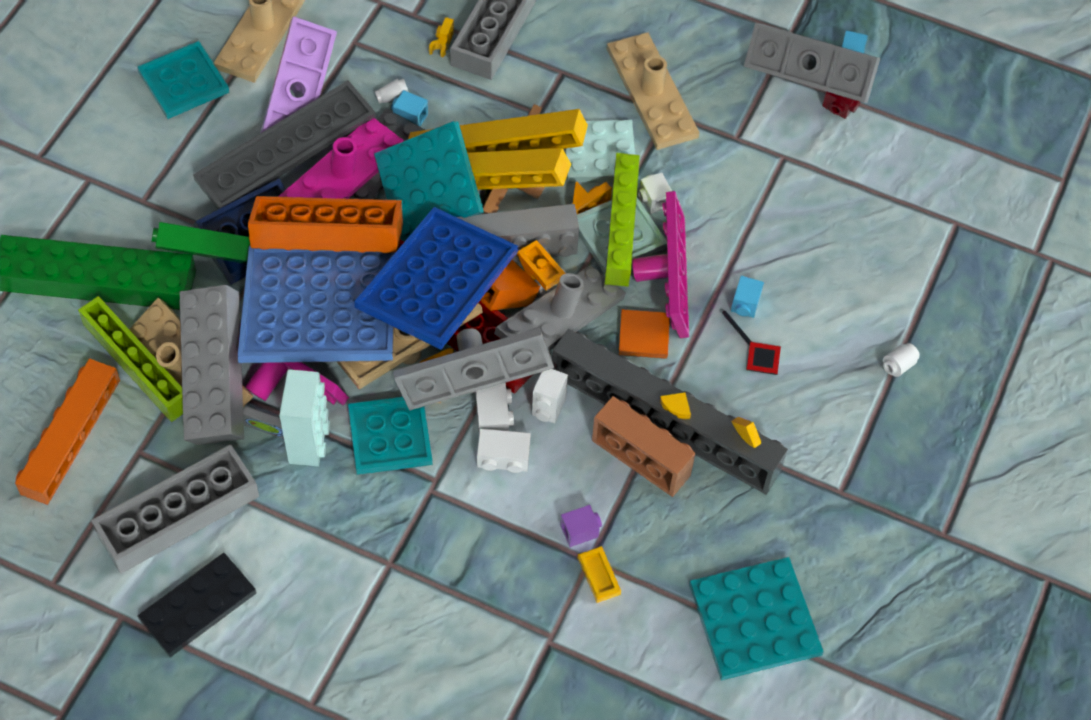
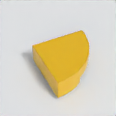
M685 392L660 396V403L665 410L676 415L677 418L690 419L691 412Z
M741 417L731 421L738 434L747 444L753 448L761 444L754 422Z

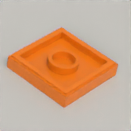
M622 309L619 355L667 359L670 321L667 314L664 312Z

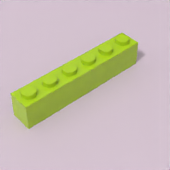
M616 153L605 285L629 287L640 155Z
M98 296L78 309L85 328L169 421L173 422L183 415V391L180 384L157 362V359Z

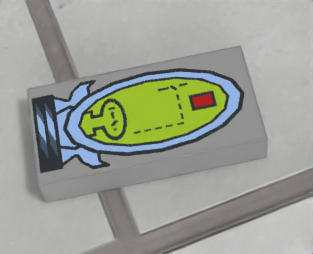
M244 407V426L284 439L280 417L250 407Z

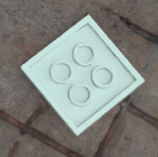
M632 120L586 121L588 127L583 146L565 148V154L571 163L567 181L568 183H575L576 181L612 182L614 179L616 153L635 154Z
M636 198L632 263L633 258L647 257L667 248L666 239L638 198ZM612 200L577 215L579 236L604 274H606Z

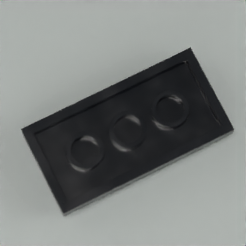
M222 553L137 616L148 632L171 658L257 594V592L225 553Z

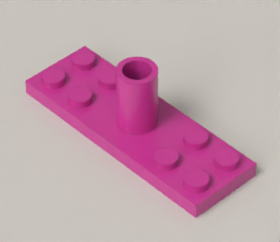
M373 118L359 126L347 137L338 138L333 144V149L278 197L349 199L379 172L374 153L404 142V140Z
M671 191L666 192V202L662 204L664 216H667V222H663V230L665 236H667L668 253L633 258V273L636 282L668 278V282H665L666 296L669 297V303L665 304L666 314L668 318L671 317L672 329L677 330L681 339L689 337L685 216L676 192Z
M302 362L261 363L245 387L249 392L266 402L288 369L316 371ZM320 374V381L325 384L324 395H326V401L333 405L338 402L344 406L349 397L335 383Z

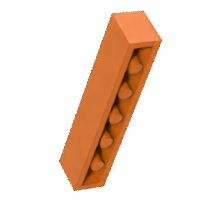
M89 358L86 365L80 368L77 380L66 392L64 402L61 407L56 408L51 424L43 430L39 444L31 450L26 466L16 476L15 484L20 495L46 505L50 503L120 382L115 367Z

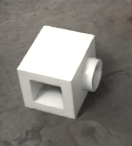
M661 172L641 179L640 189L637 193L640 202L645 203L649 213L652 214L663 210L662 204L666 202V192H671L672 190Z

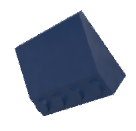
M279 178L195 221L192 227L249 237L248 222L256 196L278 197L286 189ZM212 258L230 285L246 277L247 264Z

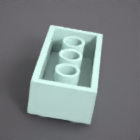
M290 369L287 372L280 409V421L289 464L319 467L320 458H325L326 442H324V435H329L330 420H328V408H326L327 398L324 395L325 384L320 381L319 372Z

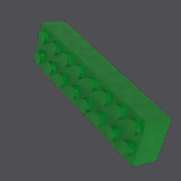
M1 235L0 291L89 301L99 296L104 302L146 307H150L157 298H160L171 309L180 310V291L192 290L196 274L193 254Z

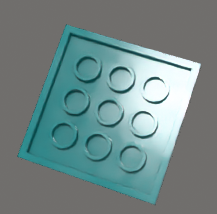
M452 121L374 153L387 200H402L403 227L400 237L402 241H406L433 207L455 217L462 216L463 218L484 213L459 122Z
M790 557L690 581L689 586L721 681L823 655L822 645Z

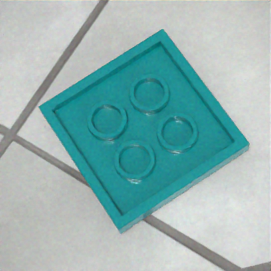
M199 41L137 67L140 76L167 119L230 93L228 85Z
M403 397L348 404L357 475L433 465L425 406L409 410Z

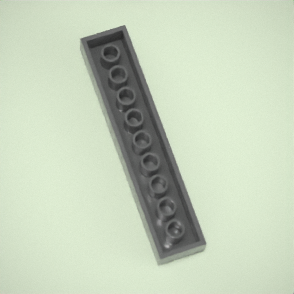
M568 329L553 349V370L567 374L568 385L604 405L612 396L627 402L631 409L639 414L646 415L654 425L669 431L672 437L679 442L688 444L695 452V456L765 495L768 494L780 475L788 448L784 447L781 442L771 440L757 430L761 444L756 448L751 447L734 428L731 421L735 417L725 415L712 404L704 403L696 399L690 392L674 387L668 380L652 375L646 368L632 364L626 357L610 352L604 345L590 341L580 332ZM685 392L691 412L690 419L677 418L676 415L665 410L660 403V396Z

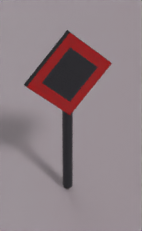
M725 310L722 311L724 317L749 345L746 370L778 375L781 346L752 342Z

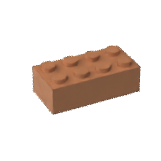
M612 396L594 417L592 441L671 497H674L691 476L695 452L688 444L681 443L673 438L666 429H660L654 425L646 415L639 414L631 409L627 402Z

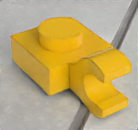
M445 17L442 26H438L436 31V38L438 39L429 44L430 55L436 49H440V57L443 58L446 55V50H448L454 35V19Z

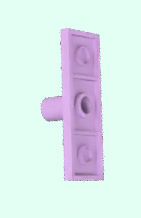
M294 16L291 18L260 134L320 97L337 31ZM290 90H292V91L294 92L295 97L292 96V94L290 93Z

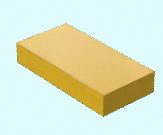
M602 546L578 554L577 559L596 603L621 595V589Z

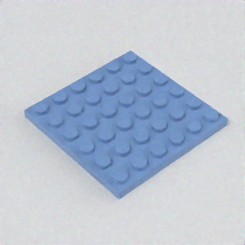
M249 246L238 362L393 360L394 327L356 309L354 301L396 252L361 253L357 251L335 252L330 250H262Z

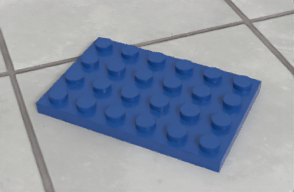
M433 207L354 301V306L356 309L441 350L518 253V245Z

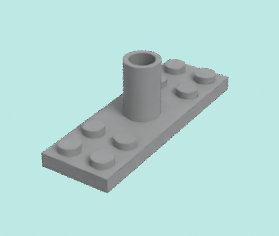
M755 23L744 67L868 103L880 58Z
M590 265L577 274H563L556 288L498 325L494 334L503 339L540 328L547 348L551 350L558 344L568 329L574 332L579 331L624 300L626 292L618 286L605 285V276Z
M540 328L486 344H482L479 331L464 329L456 337L458 352L394 370L393 374L409 410H413L554 369V365Z

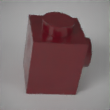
M826 92L822 107L846 119L851 112H856L860 101Z

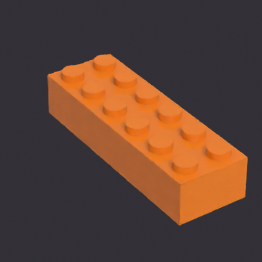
M256 196L248 222L251 248H260L262 250H330L335 252L357 251L361 253L396 252L399 248L403 227L402 200Z

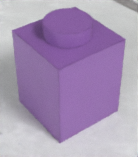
M587 505L561 514L560 527L569 547H573L598 538L602 522L597 512L593 513L591 506Z

